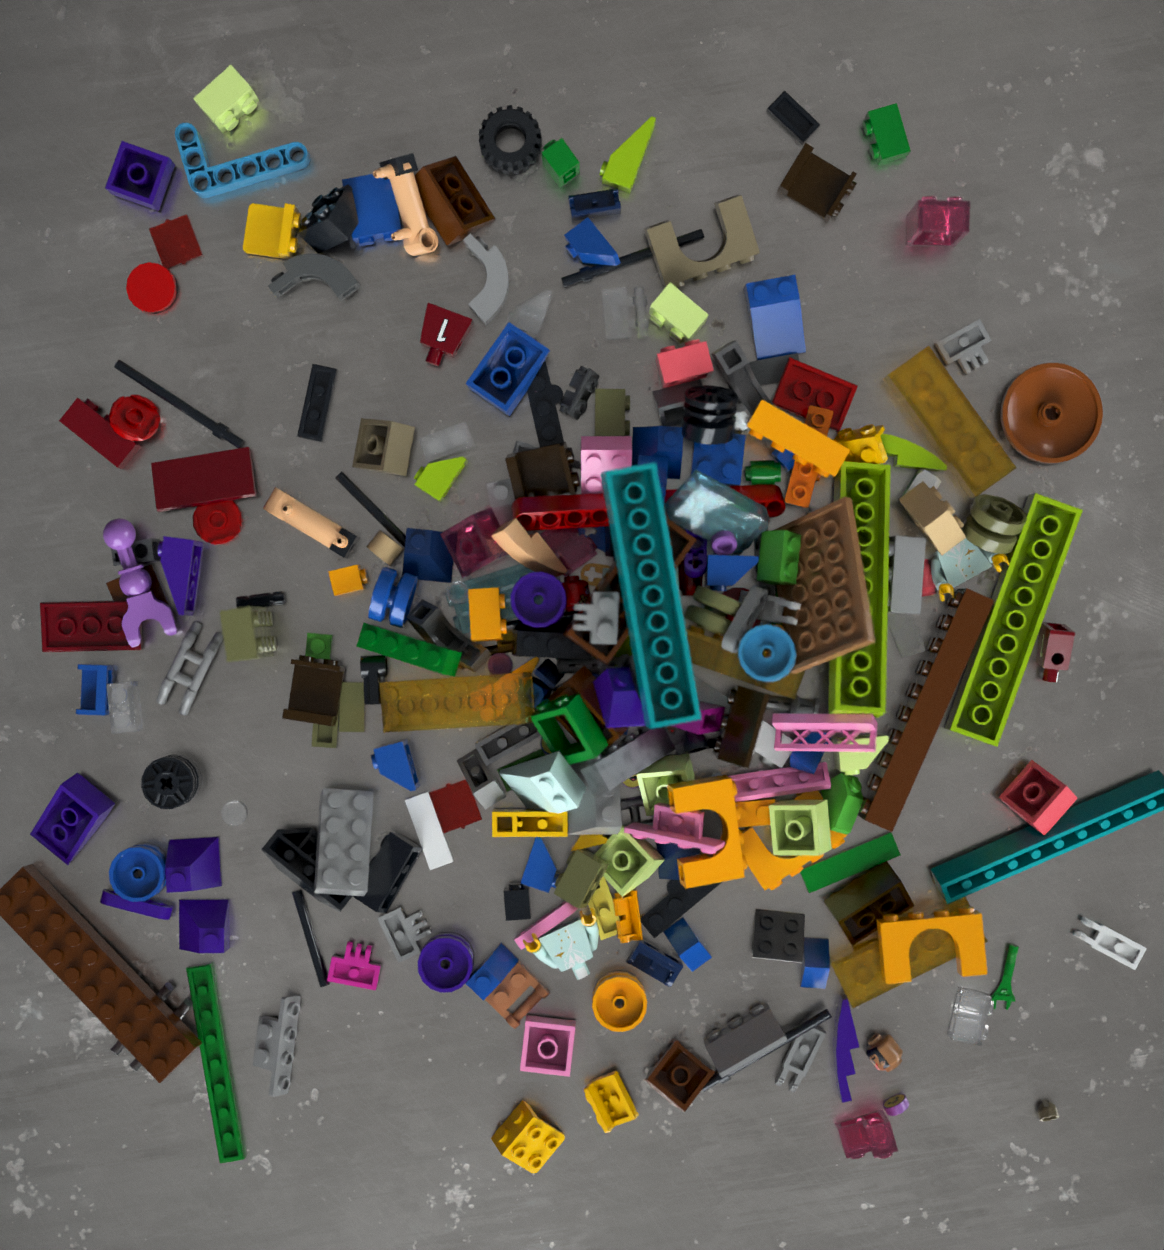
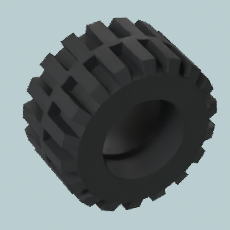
M507 105V109L502 110V107L496 108V113L491 111L488 114V119L482 121V129H479V144L482 156L485 158L486 163L489 166L492 165L493 169L497 172L502 170L503 174L509 175V172H514V175L519 174V170L522 169L525 172L529 169L530 164L534 165L536 163V158L541 153L542 137L536 118H532V114L529 111L523 112L522 107L518 106L517 109H513L512 105ZM505 129H517L524 134L525 143L519 150L505 152L497 147L496 138Z

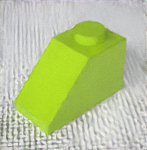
M462 456L429 463L425 468L421 466L414 477L417 480L414 485L442 502L468 460Z

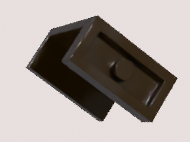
M805 143L780 184L778 192L829 221L832 215L837 218L844 204L840 202L845 194L850 196L857 183L853 180L857 173L853 171L851 175H848L813 154L814 147Z
M566 442L508 454L505 458L515 500L522 497L555 496L570 492V495H574L577 492V487L580 486L578 473L573 472L571 465L574 462V454L571 447L567 448Z
M299 655V660L291 659V664L295 666L288 708L283 709L282 719L336 726L345 667L338 666L339 661L324 659L323 663L314 662V657Z

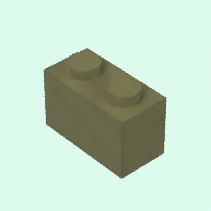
M595 389V436L630 435V420H625V410H630V395H625V389Z
M577 849L576 852L573 851L568 857V867L565 872L561 873L555 882L557 887L554 894L579 909L587 907L609 863L586 849Z

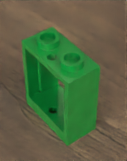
M564 694L553 701L546 699L536 706L537 710L530 716L551 753L559 751L569 765L594 759L609 745L579 694L571 696ZM565 714L581 742L570 744L554 716Z

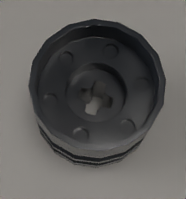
M713 385L688 388L684 393L685 403L683 408L686 414L682 419L681 433L683 437L701 444L717 445L732 441L735 435L736 424L732 416L737 412L735 406L738 401L737 393L731 389Z
M171 754L154 760L146 767L141 780V788L145 798L153 806L160 809H174L189 803L198 795L202 786V775L198 765L191 758L179 754ZM171 777L173 779L171 781L173 786L167 788V781L165 779Z

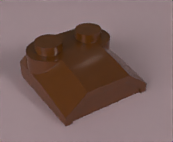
M675 1040L658 1063L649 1070L645 1081L670 1104L682 1112H686L715 1071L704 1065L685 1049L678 1040Z

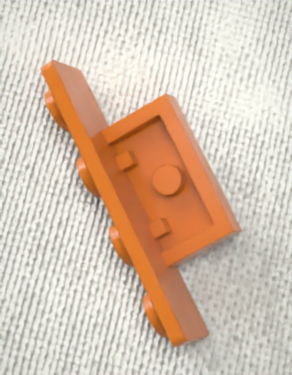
M810 405L804 424L827 436L833 411ZM796 460L794 461L784 499L785 503L804 508L809 507L815 481L819 482L821 475L814 471L815 465L810 462L803 465Z

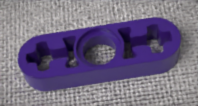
M698 521V531H693L694 522L684 523V531L695 539L700 540L703 544L699 548L691 547L684 557L683 569L685 574L691 578H699L706 572L707 521ZM693 556H698V568L696 569L692 565Z
M103 889L100 899L101 904L163 920H170L173 910L172 905L151 899L140 902L125 900L111 889Z

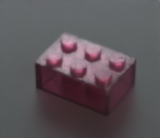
M935 196L922 197V200H918L906 215V245L956 246L969 233L970 201H963L962 197H948L947 200H937Z

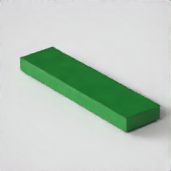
M888 832L804 867L800 874L808 893H812L885 861L901 856L892 832Z

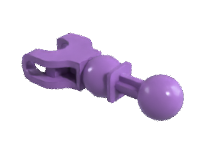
M117 518L111 520L103 530V538L110 548L117 550L123 568L118 571V575L121 574L119 585L122 592L128 596V611L123 617L122 628L129 645L134 648L141 643L140 624L146 619L159 621L167 635L177 634V625L172 608L154 596L153 590H150L152 581L149 573L143 569V563L137 564L132 549V544L136 538L134 526L125 519Z

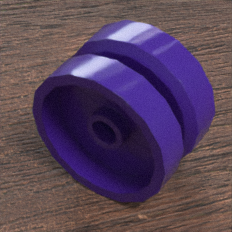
M531 572L521 577L514 585L511 593V607L515 616L525 625L535 629L547 628L557 623L563 616L567 605L566 592L561 582L553 575L545 572ZM541 595L543 603L540 605L535 604L534 597Z
M452 932L439 933L431 937L423 946L418 958V973L422 981L430 989L440 993L453 992L461 988L469 980L474 966V952L470 943L462 936ZM442 960H448L450 962V966H448V964L443 965L441 963Z

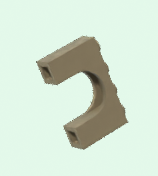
M735 195L714 203L722 227L723 239L718 251L708 259L695 261L686 257L678 245L671 221L669 220L644 228L663 286L666 287L671 282L676 288L685 285V280L693 278L694 281L708 277L707 272L716 269L717 273L730 269V264L740 261V264H744L755 259L754 255L759 254L760 251L742 195Z

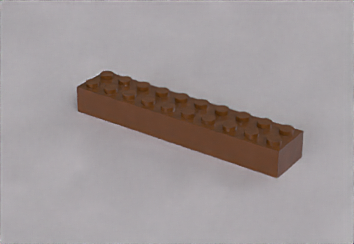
M968 588L957 589L954 592V598L950 594L947 601L948 611L946 615H941L937 623V628H939L936 638L932 637L927 646L929 654L926 661L922 660L918 666L917 673L919 677L916 683H911L907 691L908 702L906 706H901L897 714V719L899 720L897 727L890 730L888 734L889 745L886 751L880 753L876 763L879 765L876 774H871L866 787L869 790L866 797H863L864 800L858 816L863 820L893 832L994 603L993 599Z
M32 864L23 866L0 888V916L159 1083L165 1080L202 1044L199 1038Z

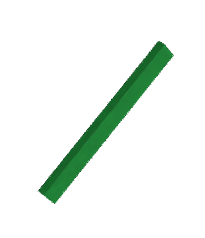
M212 963L189 966L186 968L197 1035L202 1042L199 1047L219 1162L221 1164L244 1160L246 1156Z

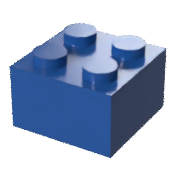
M735 434L732 441L717 445L693 442L689 482L740 486L746 435Z

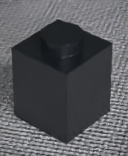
M516 882L510 883L508 888H504L506 921L531 919L529 886Z

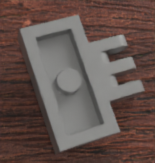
M978 319L935 343V346L946 366L958 360L961 368L967 375L971 372L968 362L971 363L975 370L980 367L976 359L977 357H979L983 365L989 362L981 347L992 340L981 320Z
M592 592L591 605L574 604V609L584 610V615L574 614L573 620H584V625L575 624L573 625V630H590L591 644H617L619 593Z
M400 906L377 918L398 963L421 953L417 940L432 933L430 928L422 932L419 930V928L427 925L426 920L418 923L415 922V919L423 916L422 911L405 917Z

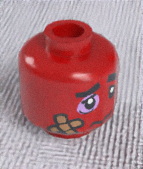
M579 575L564 577V582L561 584L566 592L567 605L565 609L567 612L577 611L574 609V604H584L590 596L588 582L586 580H579Z

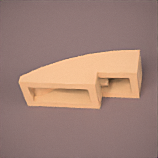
M516 518L503 523L491 535L497 544L513 559L534 572H545L557 577L568 571L539 533L536 532L529 535Z

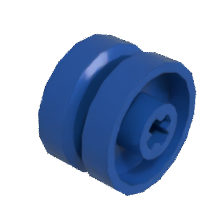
M383 567L372 593L368 618L382 622L390 609V625L404 628L407 621L406 616L410 613L414 600L418 576L404 573L397 585V570Z
M149 843L136 844L120 852L113 859L109 869V880L114 892L121 898L131 902L145 901L161 892L166 886V853L158 846ZM138 870L142 871L141 876L138 874Z

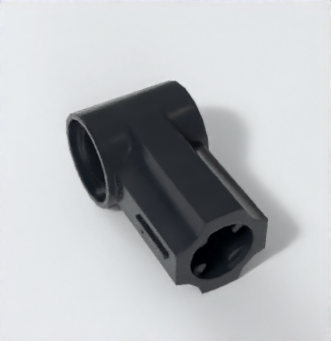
M384 655L361 656L360 671L361 678L364 680L365 705L386 704L385 677L388 674L387 657Z

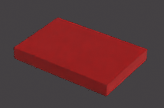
M789 357L771 402L775 407L806 419L810 405L832 410L833 416L829 429L839 432L858 385Z

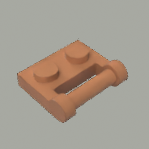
M518 961L485 1000L512 1028L516 1029L521 1024L520 1020L542 998L545 999L550 992ZM532 986L536 991L512 1014L508 1008Z

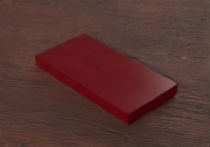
M249 447L151 463L155 503L158 512L257 496L251 449Z
M127 600L40 602L42 652L142 650V622L140 624L141 643L139 646L132 648L122 628L123 617L128 611Z

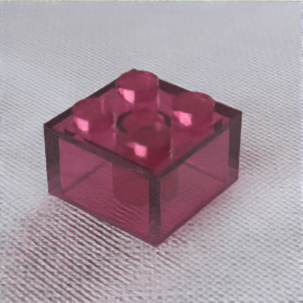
M492 508L472 514L441 533L462 579L482 571L509 555L491 537L500 527Z

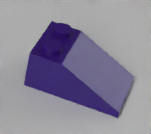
M163 536V541H160L158 545V556H161L160 562L178 615L194 616L203 542Z
M77 772L59 786L30 835L66 865H69L105 821L115 803Z

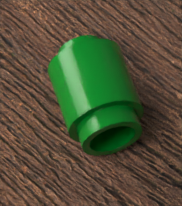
M774 460L750 461L749 466H745V481H750V485H775V482H781L780 462H774Z

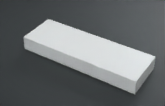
M429 791L405 799L429 869L432 870L454 862Z

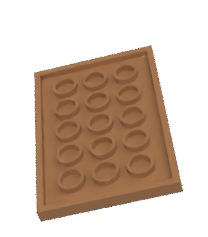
M843 497L775 529L787 530L801 535L796 585H776L778 597L801 604L800 610L784 607L782 616L798 619L797 625L782 622L785 632L795 644L797 654L795 665L790 672L797 674L874 643L875 636L852 499Z

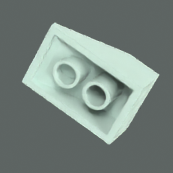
M559 751L502 769L499 772L526 808L557 814L578 808L586 790V785Z

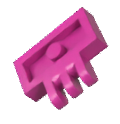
M348 941L344 957L332 956L327 981L376 991L382 964L370 962L372 946L367 945L365 954H361L363 944L357 943L356 952H351L353 942Z

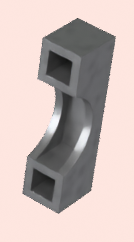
M731 341L711 353L731 389L737 393L739 402L745 405L751 416L761 399L775 407L758 383L750 363L737 341Z

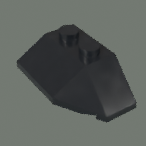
M313 828L278 829L261 849L282 873L315 899L341 912L353 896L314 893L318 832Z

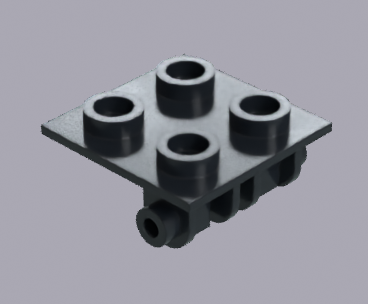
M756 909L754 943L751 950L753 958L803 963L805 914Z

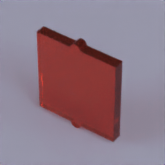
M187 214L173 220L166 219L165 223L149 229L162 265L167 269L180 264L186 265L188 261L203 256Z
M466 779L454 784L447 783L446 787L429 792L443 833L458 828L465 829L466 825L482 820L474 794Z

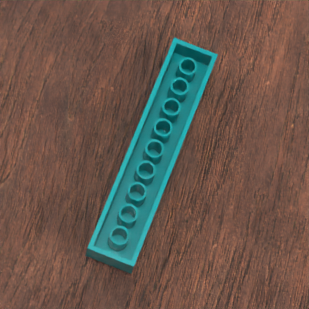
M656 463L600 473L645 727L653 729L700 720L701 713Z

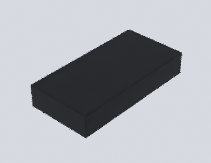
M785 90L767 108V111L801 144L820 127V124Z

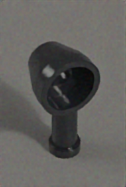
M686 731L683 744L685 754L714 748L716 738L707 739L704 734L698 735Z

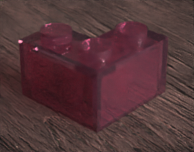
M577 528L548 529L540 534L568 570L563 574L564 577L570 576L598 554L595 551L597 547L590 537H585L584 534L577 536Z
M883 1110L835 1123L846 1158L859 1159L864 1157L865 1153L871 1151L874 1158L885 1159L891 1157L893 1152L898 1151L890 1121Z

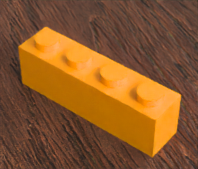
M762 399L746 424L750 428L748 432L750 435L759 440H762L763 436L772 441L771 447L782 453L785 449L794 453L792 459L803 465L810 462L816 466L814 471L828 478L829 474L834 477L836 476L850 452V449Z

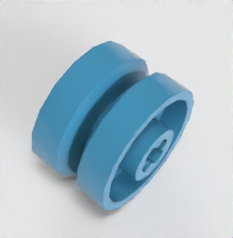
M767 624L756 626L748 631L740 641L738 650L739 661L745 672L756 680L763 682L779 681L787 676L794 667L797 656L795 644L790 636L779 627ZM770 649L772 651L771 657L764 658L762 651Z

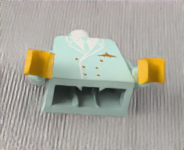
M965 538L944 555H941L938 551L933 553L931 575L933 583L939 591L940 601H945L944 593H949L954 598V587L992 567L991 563H993L997 572L1002 571L998 565L999 563L1005 562L1008 566L1010 563L1005 554L985 551Z
M590 908V915H583L582 911H580L579 917L549 930L539 940L536 934L532 933L531 935L534 939L532 942L528 943L523 939L527 951L532 952L540 961L553 969L559 968L563 972L572 968L577 980L588 976L590 971L585 961L593 958V952L598 947L599 928L594 909Z

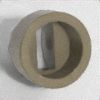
M1048 1101V1107H1045L1043 1103L1039 1105L1038 1116L1041 1122L1052 1121L1060 1117L1054 1103Z

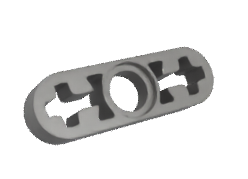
M754 585L749 590L723 637V649L732 653L738 652L740 641L751 630L767 600L768 591Z

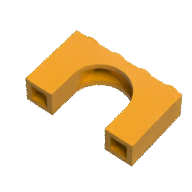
M719 775L668 784L670 810L676 814L700 809L715 811L722 822L720 840L725 841V846L716 851V853H704L678 858L680 883L685 888L745 878L744 870L747 869V861L745 855H742L741 852L744 838L742 831L738 829L737 821L740 820V810L738 805H735L734 796L737 795L735 781H732V778L727 775Z
M817 790L796 793L792 796V799L823 800V797ZM752 826L741 830L744 838V844L741 845L742 855H745L747 865L764 890L768 888L770 890L776 889L783 883V878L789 874L791 877L797 875L804 869L802 867L809 861L814 863L824 856V854L820 856L773 855L765 847ZM830 830L832 849L842 845L845 842L844 838L848 834Z
M974 907L958 908L959 912L937 909L933 910L934 914L924 915L922 911L909 912L907 917H898V914L883 915V919H877L882 980L886 984L911 982L910 945L919 933L934 928L948 932L953 938L957 972L962 977L987 975L982 913L974 910Z

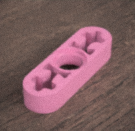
M564 901L518 934L513 940L522 950L525 948L523 939L528 943L534 940L531 935L532 933H535L537 938H540L573 914L578 908Z

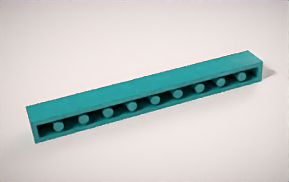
M1157 770L1068 809L1045 836L1034 827L1028 826L930 869L937 889L946 903L949 904L1163 811L1164 775Z

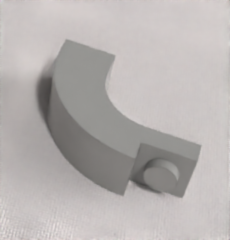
M470 233L463 240L464 244L484 265L487 271V280L483 290L468 305L487 326L500 313L506 302L509 292V275L503 255L496 245L487 251L488 245L479 236L474 238Z

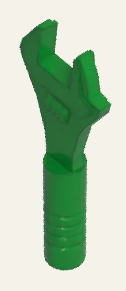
M1009 944L1001 982L989 997L993 1009H996V1000L1006 1001L1005 1010H1008L1011 1002H1015L1011 989V980L1019 949L1017 945Z

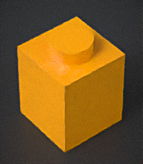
M358 564L328 571L334 596L366 589L365 584L368 583V576L365 568L361 569V566Z

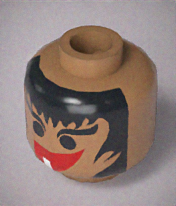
M877 1033L867 1041L869 1045L865 1053L877 1070L889 1072L902 1062L903 1051L890 1034L880 1035Z

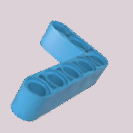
M181 123L175 129V139L189 185L201 198L213 197L307 168L311 161L306 147L302 143L292 142L210 167L203 140L198 130L190 123ZM187 132H193L192 140L188 142L183 141V136ZM295 152H304L303 158L301 160H292V156ZM201 156L199 164L196 166L190 165L192 157ZM271 159H280V163L277 167H268L269 161ZM249 165L256 166V170L252 175H245V169ZM224 173H232L230 181L221 182V176ZM203 179L208 180V185L205 189H197L199 181Z

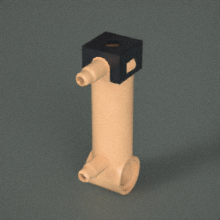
M414 153L379 162L380 168L373 171V176L375 178H384V180L390 179L404 227L392 233L391 238L394 241L404 239V248L412 256L435 251L438 246V236L429 227L414 176V171H418Z
M276 487L263 506V509L285 521L344 558H348L360 538Z

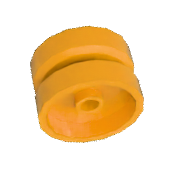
M614 971L605 974L597 981L593 989L592 1009L595 1018L603 1027L611 1031L625 1032L635 1028L642 1022L647 1010V997L643 984L636 976L625 971ZM617 999H623L621 1005H617Z

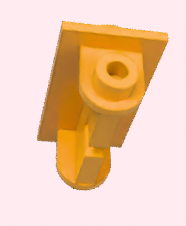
M632 890L625 896H621L618 892L614 893L615 898L612 899L614 901L615 916H621V920L616 921L617 938L620 939V943H628L630 940H643L637 890Z

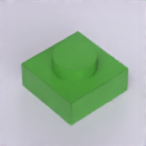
M307 633L305 656L331 660L333 635Z

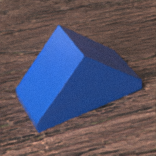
M684 917L663 931L678 956L692 972L712 958Z
M804 937L800 987L825 989L830 971L829 939Z

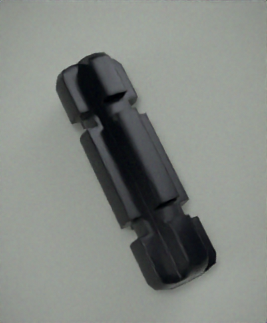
M282 591L273 592V594L263 593L236 598L237 608L249 606L268 607L272 606V604H285V594Z

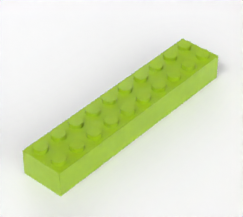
M844 461L834 477V502L843 497L852 499L875 642L829 661L828 714H873L875 718H879L886 713L891 465Z
M1037 493L1028 495L1023 509L1027 521L1020 534H1017L1018 540L1013 550L1007 554L1010 565L1008 566L1004 562L991 598L994 600V603L971 653L945 729L998 747L1083 511Z

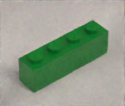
M364 622L356 646L453 677L456 675L462 652Z

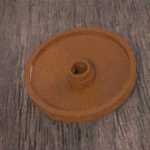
M1044 363L1031 367L1021 373L1009 385L1001 404V424L1008 441L1021 455L1039 463H1061L1081 455L1094 442L1102 424V402L1093 382L1078 369L1061 363Z

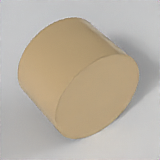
M379 530L366 546L389 566L393 564L404 550L403 547L382 530Z

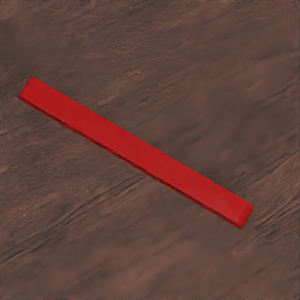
M772 484L666 490L664 504L665 516L674 523L777 517L786 508L780 487ZM604 493L522 497L516 499L511 506L513 519L516 518L525 531L610 526Z

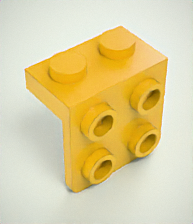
M286 203L284 208L250 204L243 242L244 252L282 259L292 258L293 252L296 253L298 239L295 237L296 228H299L301 223V213H299L297 207Z
M523 1100L491 1137V1140L502 1156L533 1174L541 1169L565 1139L562 1132L539 1119L530 1105Z

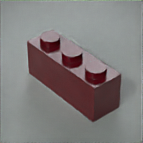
M77 397L59 421L117 468L124 469L142 446L136 441L124 439L114 432L110 425L109 414L103 416L97 410L100 407L89 398L84 401Z

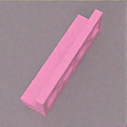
M773 714L772 724L776 729L774 743L776 751L876 752L878 723L873 714ZM782 732H793L797 736L790 744H781ZM811 732H818L822 737L815 744H808L804 740ZM835 733H843L847 737L840 744H833L829 740ZM860 733H870L869 744H858L854 739Z
M827 762L819 763L814 775L792 767L729 776L732 778V781H735L737 787V795L734 796L735 802L831 789Z

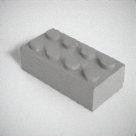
M322 789L319 804L314 893L364 896L367 893L373 792Z

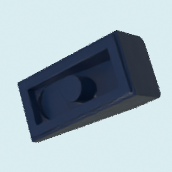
M549 658L545 659L534 671V674L551 689L565 675V673H558L557 665Z

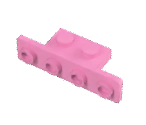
M657 803L654 806L653 826L633 822L624 827L625 833L632 834V837L637 839L648 837L655 839V842L660 844L671 842L678 844V847L684 849L699 848L701 852L707 854L716 853V851L725 846V841L703 836L705 812L695 810L676 814L670 810L669 804Z

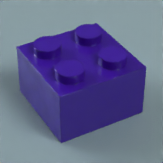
M121 141L105 189L112 195L159 211L175 164L169 157Z

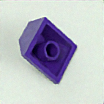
M629 667L607 668L593 681L606 728L645 726L640 693L633 671Z
M219 836L169 840L165 865L167 893L196 891L222 886Z
M179 899V949L195 953H225L230 948L229 899Z

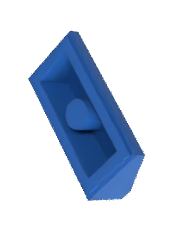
M811 732L804 740L808 744H815L822 737L818 732ZM792 751L790 767L814 775L825 751Z

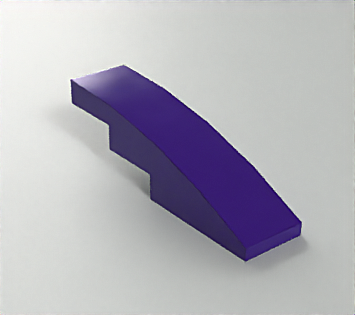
M845 994L839 996L833 1039L834 1071L838 1094L842 1103L852 1101L846 1076L856 1074L850 1050L859 1048L848 998Z

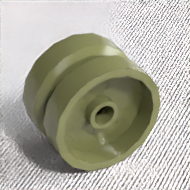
M982 494L975 498L970 509L971 514L967 516L963 524L964 527L961 529L966 539L975 546L992 553L1007 554L1013 550L1018 540L1017 534H1020L1027 517L1024 511L1013 502L995 495Z
M697 585L692 597L695 601L704 604L705 607L703 609L695 605H689L684 618L697 623V626L705 630L725 635L732 622L726 619V616L735 617L742 603Z

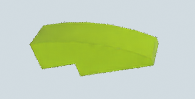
M881 434L880 437L887 456L894 457L893 467L917 470L921 468L926 471L935 472L947 470V465L923 447L906 439L889 434Z

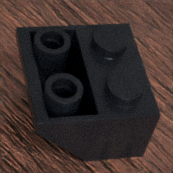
M347 184L339 189L335 187L325 196L319 195L312 202V210L301 220L303 225L299 229L298 234L318 254L349 240L359 223L352 187Z

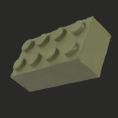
M249 606L219 611L227 662L274 656V651H277V642L275 636H271L270 626H273V616L271 611L268 612L267 607Z

